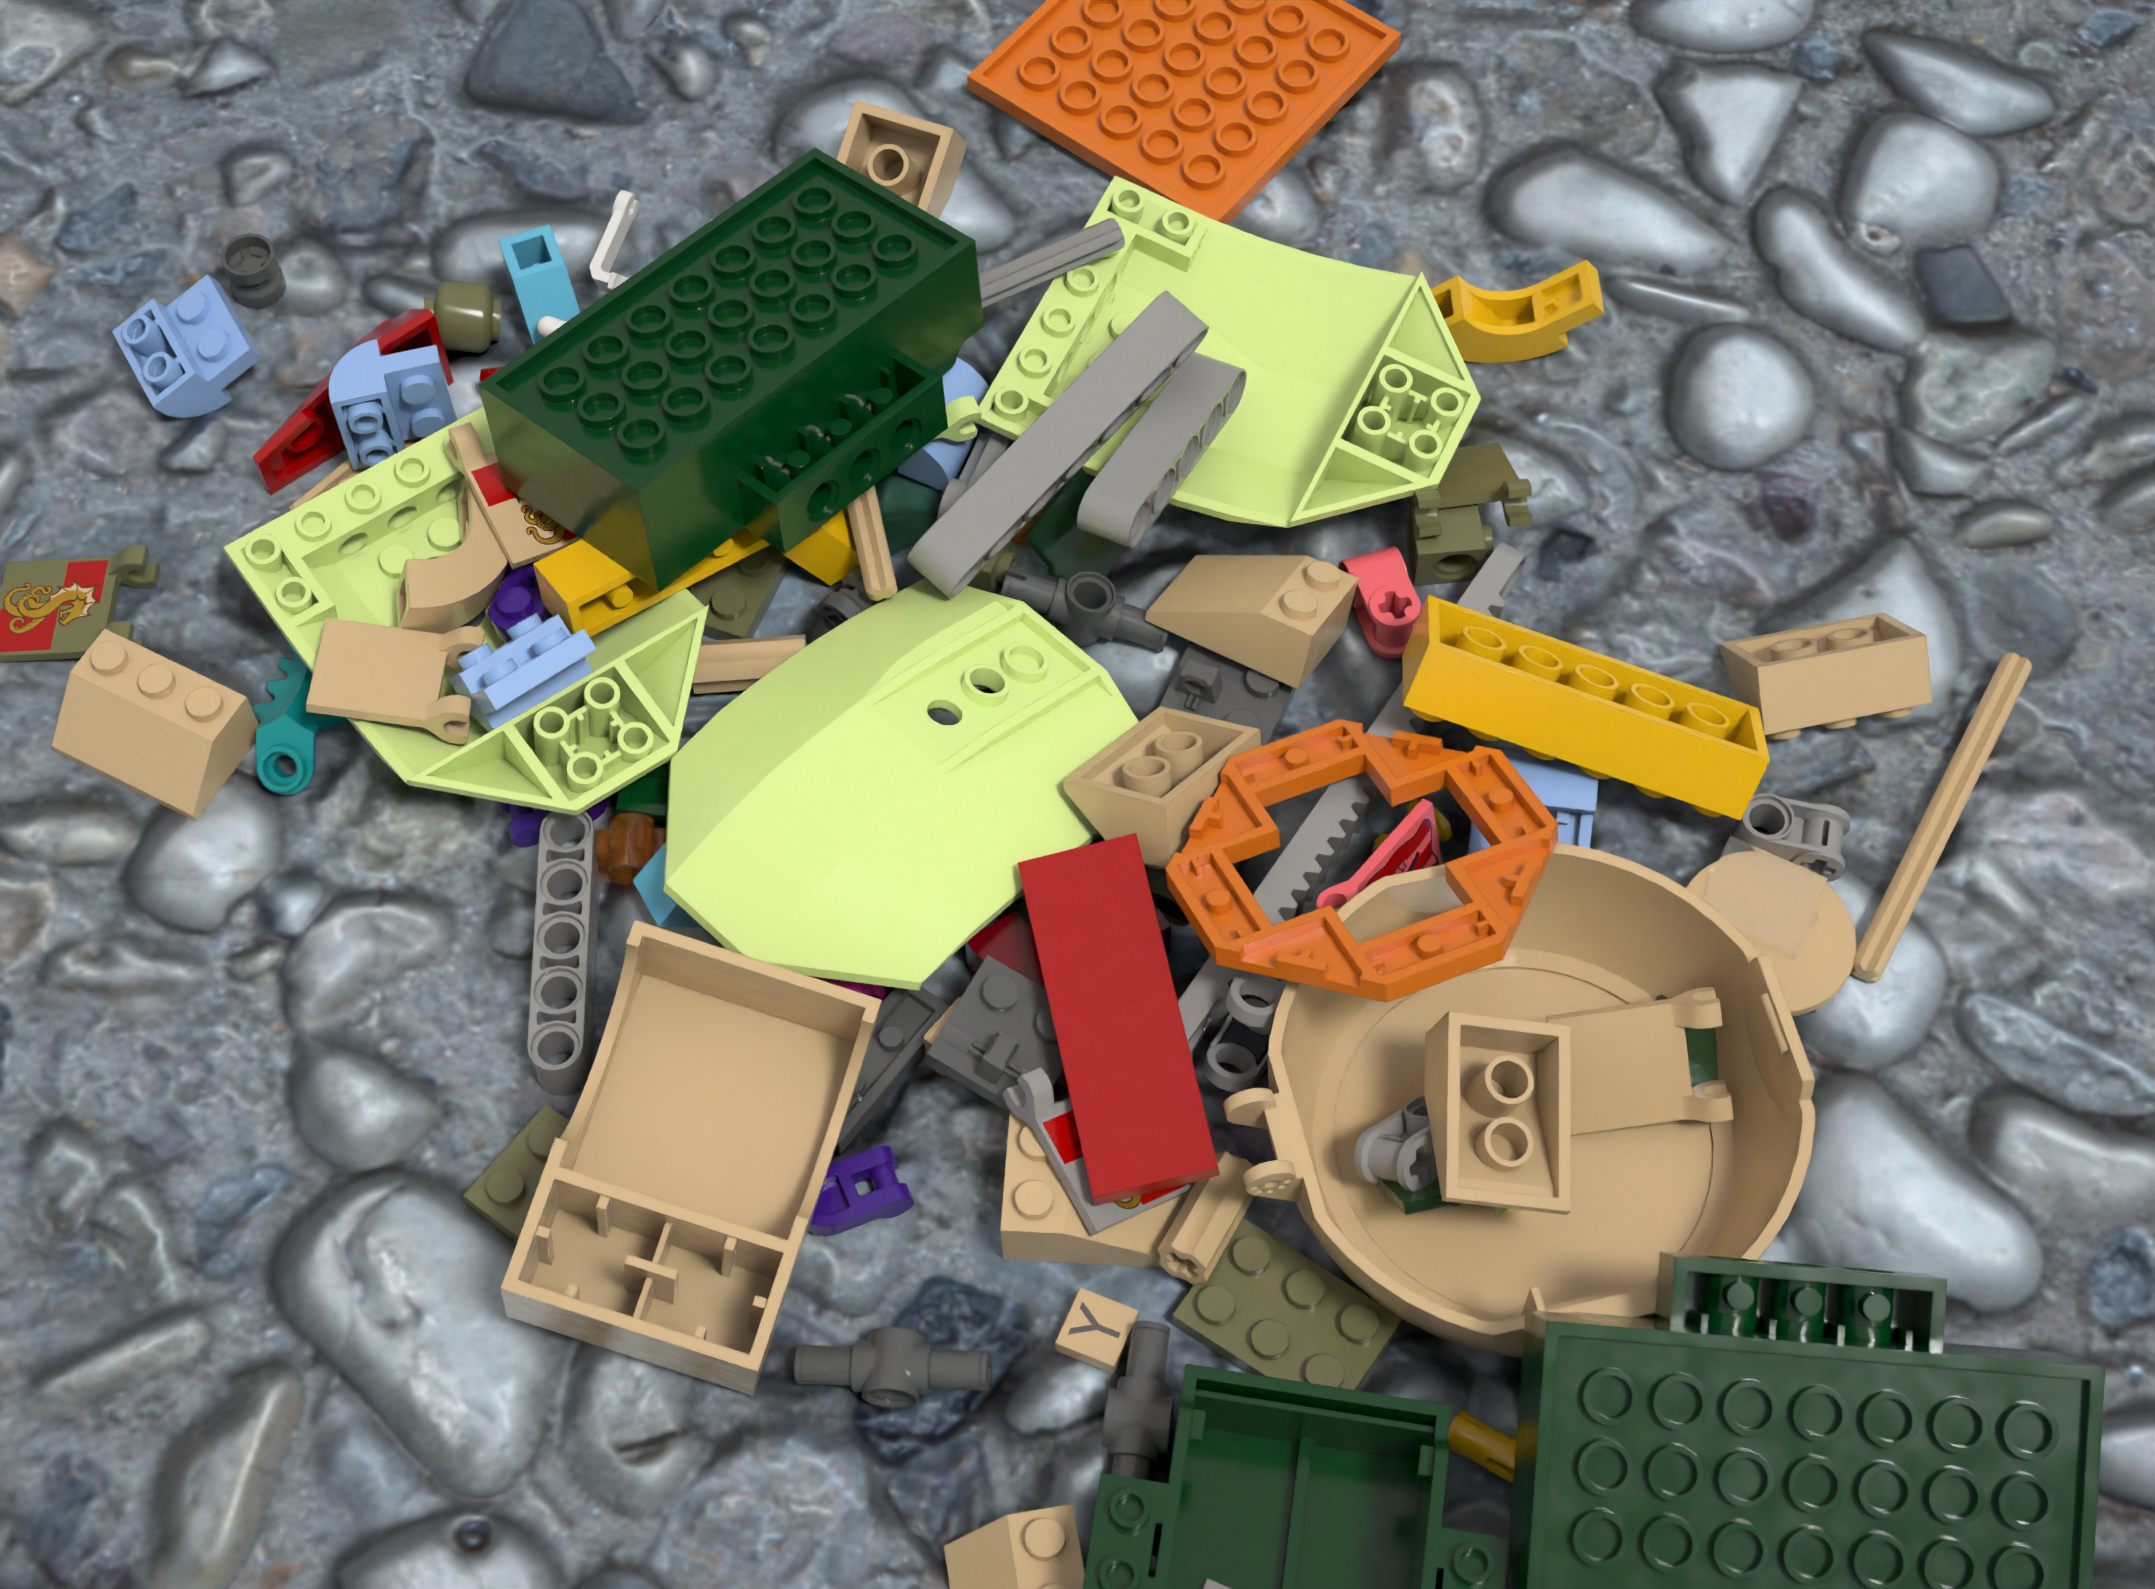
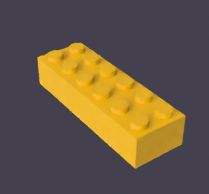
M1428 595L1402 655L1403 706L1410 708L1420 718L1431 722H1441L1444 719L1466 727L1470 733L1483 740L1497 741L1502 739L1522 746L1526 752L1539 759L1553 760L1558 758L1576 764L1582 771L1598 779L1614 777L1634 784L1642 793L1654 798L1673 797L1690 803L1695 810L1710 817L1725 815L1741 821L1770 762L1759 708L1431 595Z

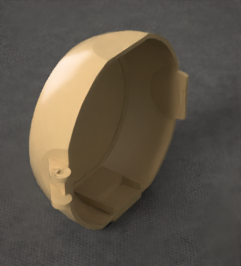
M1567 843L1556 844L1507 953L1501 961L1387 1003L1287 981L1276 1008L1269 1038V1089L1251 1088L1231 1095L1223 1103L1226 1118L1229 1122L1268 1130L1276 1160L1251 1167L1244 1173L1242 1177L1248 1194L1296 1202L1309 1229L1325 1252L1343 1272L1379 1304L1406 1322L1438 1338L1469 1349L1522 1358L1526 1310L1563 1313L1581 1312L1655 1319L1660 1251L1759 1260L1787 1220L1800 1193L1811 1158L1815 1130V1108L1811 1100L1815 1078L1770 955L1759 956L1749 940L1721 913L1698 895L1667 876L1634 861L1601 850ZM1445 864L1385 876L1373 882L1346 902L1336 913L1357 944L1458 908L1463 906V904L1447 884ZM1714 987L1716 998H1719L1723 1025L1707 1029L1685 1027L1691 1085L1693 1087L1706 1081L1725 1080L1727 1092L1731 1094L1734 1119L1724 1122L1679 1120L1571 1135V1212L1569 1214L1562 1215L1518 1210L1496 1215L1495 1207L1442 1201L1439 1180L1433 1183L1426 1191L1415 1193L1404 1190L1399 1182L1385 1179L1375 1184L1361 1180L1356 1174L1354 1151L1360 1135L1368 1127L1375 1126L1404 1108V1105L1409 1101L1425 1096V1033L1448 1011L1547 1023L1546 1016L1670 999L1692 989Z

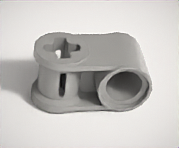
M1760 793L1752 797L1741 821L1737 820L1729 839L1730 849L1733 855L1758 853L1789 860L1791 864L1802 865L1814 872L1825 882L1834 881L1841 878L1845 873L1846 861L1841 855L1843 836L1850 831L1851 817L1845 810L1830 804H1813L1779 797L1772 793ZM1753 827L1766 829L1771 835L1762 834Z
M1425 1096L1409 1101L1404 1105V1108L1375 1126L1368 1127L1360 1135L1354 1151V1167L1356 1174L1361 1180L1375 1184L1385 1179L1399 1182L1404 1190L1415 1193L1426 1191L1433 1183L1439 1180Z

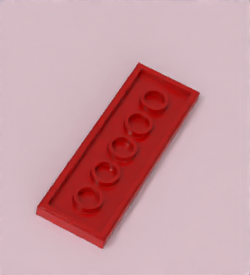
M1134 833L1018 862L1095 1205L1098 1206L1219 1176L1220 1171L1137 834Z

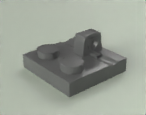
M1190 641L1160 706L1260 729L1261 746L1273 742L1296 692V688Z
M987 955L926 1054L923 1062L1005 1111L1012 1113L1002 1093L1007 1088L1019 1084L1017 1079L1021 1075L1041 1067L1047 1074L1053 1087L1064 1069L1046 989Z

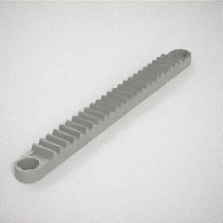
M1500 542L1457 602V605L1500 619L1506 604L1504 600L1519 578L1528 556L1505 542ZM1402 681L1366 733L1392 738L1395 730L1422 735V733L1426 734L1428 732L1431 721L1420 718L1410 708L1403 706ZM1366 772L1329 785L1254 892V898L1272 925L1301 916L1305 901L1310 902L1313 899L1317 884L1324 883L1329 867H1335L1341 850L1348 848L1352 834L1358 833L1361 829L1364 816H1370L1376 799L1381 800L1383 797ZM1211 955L1178 1001L1190 1053H1192L1210 1025H1224L1230 1014L1226 1008L1225 1000L1234 978L1240 972L1238 969L1217 965Z

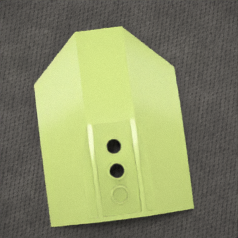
M1115 175L1084 229L1108 218H1115L1124 235L1125 246L1053 279L979 405L982 412L981 419L973 420V422L1016 441L1157 296L1164 291H1168L1209 326L1207 335L1194 352L1238 366L1247 372L1245 389L1235 412L1168 503L1232 522L1290 528L1413 496L1414 492L1437 489L1479 406L1481 397L1422 271L1419 277L1362 267L1310 254L1257 237L1208 218ZM1173 374L1082 466L1080 471L1095 477L1099 474Z
M484 406L223 547L224 553L312 674L326 618L398 628L396 588L406 559L426 560L442 557L453 552L461 545L457 499L465 476L454 466L448 455L446 447L447 444L452 443L448 432L451 428L470 422L478 435L483 454L487 455L495 452ZM507 566V568H506V571H505V574H504V576H503L502 582L504 581L506 575L508 574V566ZM535 579L531 587L539 588L538 582ZM685 588L590 637L596 650L586 655L585 658L594 672L490 732L470 712L469 719L471 721L466 744L446 742L431 731L421 727L346 718L374 752L407 785L577 816L671 760L678 752L709 605L705 607ZM490 602L483 610L485 613L484 620L476 627L485 630L483 644L488 643L492 651H495L508 642L501 640L495 633L489 616ZM447 664L439 699L449 695H458L448 678L457 674L458 671Z
M925 577L899 591L895 596L887 598L851 617L781 663L722 708L671 758L668 781L663 891L727 950L807 976L920 991L922 983L974 935L1024 894L1018 862L1086 846L1101 836L1066 794L1063 780L1134 727L1139 721L1107 670L1025 602L966 586L954 598L949 599ZM990 688L993 694L985 693L978 689ZM930 709L936 712L951 711L957 716L959 723L955 725L939 724L930 718L927 711Z

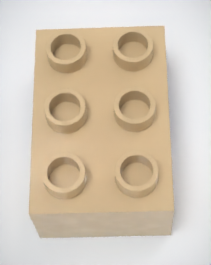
M634 920L626 942L625 957L617 991L591 1071L564 1133L560 1138L555 1137L500 1288L507 1317L753 1396L872 1041L882 1000Z

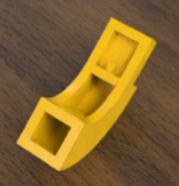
M1587 260L1533 286L1519 290H1484L1470 285L1459 275L1430 289L1463 361L1516 362L1556 352L1569 346L1567 331L1604 314L1598 270Z

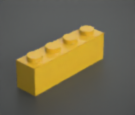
M744 527L660 592L582 539L533 563L544 606L553 616L559 614L571 634L585 629L589 637H592L771 544Z

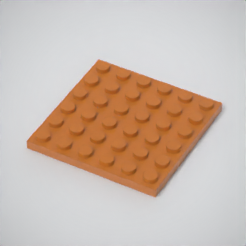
M1046 0L967 76L968 90L1114 178L1116 175L1208 218L1228 225L1400 48L1401 33L1343 0Z

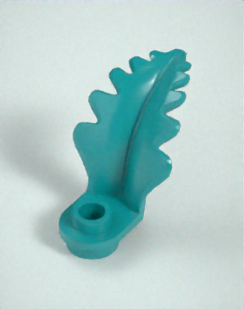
M289 642L288 649L294 654V658L283 657L278 662V668L286 673L288 677L286 679L268 681L265 690L274 696L275 700L257 703L252 708L256 718L261 722L256 728V771L263 785L270 791L280 795L296 794L311 783L316 770V735L318 731L348 720L346 717L306 712V702L313 674ZM281 755H287L294 760L296 764L294 774H287L281 769L279 765Z

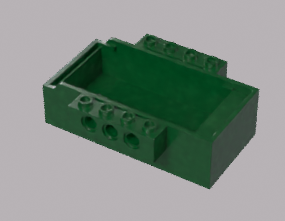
M813 148L478 384L504 486L658 592L670 585L744 527L786 554L948 428L942 376L956 363L959 349L963 343L984 327L976 242L971 237L817 148Z
M1660 1251L1655 1319L1581 1312L1563 1313L1526 1310L1506 1583L1511 1589H2092L2106 1367L2050 1351L1943 1343L1947 1279L1924 1273Z
M1186 1364L1178 1406L1168 1482L1161 1483L1111 1474H1100L1083 1589H1203L1207 1578L1231 1589H1505L1510 1538L1442 1527L1449 1458L1448 1435L1451 1405Z

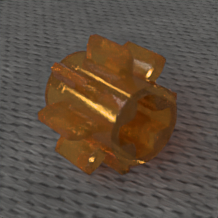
M622 813L614 816L610 821V831L596 830L594 857L598 858V869L608 870V877L614 883L624 886H635L633 879L666 842L665 829H655L654 820L644 814Z

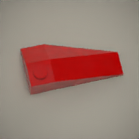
M408 309L393 319L379 324L373 331L363 336L353 347L355 348L362 343L377 339L381 354L384 356L436 345L447 384L449 386L454 383L435 315L429 309ZM332 371L252 456L263 486L270 496L346 450L330 403L328 388Z

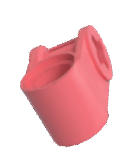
M1393 546L1339 561L1338 569L1359 578L1351 609L1355 613L1367 640V645L1372 652L1380 657L1388 659L1402 658L1415 623L1420 615L1421 603L1409 579L1406 565L1399 549Z

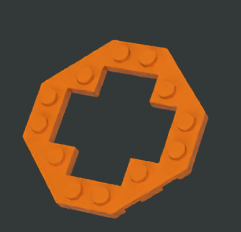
M1337 719L1229 757L1220 773L1221 784L1213 797H1206L1189 827V840L1181 853H1174L1165 870L1168 889L1217 965L1387 1003L1504 959L1558 842V822L1501 750L1476 745L1474 750L1468 753L1443 748L1441 738L1395 730L1392 738L1363 733V723ZM1363 772L1368 774L1391 807L1447 788L1491 846L1445 863L1446 882L1463 906L1357 944L1331 905L1272 925L1233 866L1234 863L1280 847L1279 829L1264 807Z

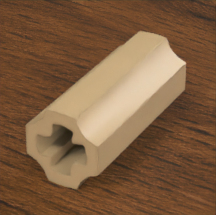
M806 634L702 641L692 684L694 694L747 690L767 673L806 647Z
M1226 1151L1215 1154L1220 1175L1196 1182L1157 1249L1160 1254L1158 1263L1172 1277L1184 1279L1192 1285L1207 1282L1255 1197L1247 1193L1242 1177L1247 1170L1254 1166L1247 1159L1235 1157Z

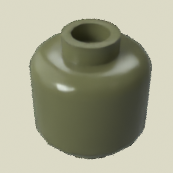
M445 280L437 286L435 298L424 297V309H429L435 315L445 351L483 353L488 349L491 341H499L501 298H494L493 292L487 284Z

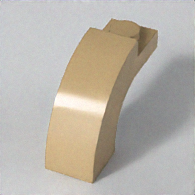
M464 478L457 499L461 545L453 552L442 557L426 560L406 559L396 588L398 628L438 634L455 630L478 616L489 605L501 585L509 562L466 478Z

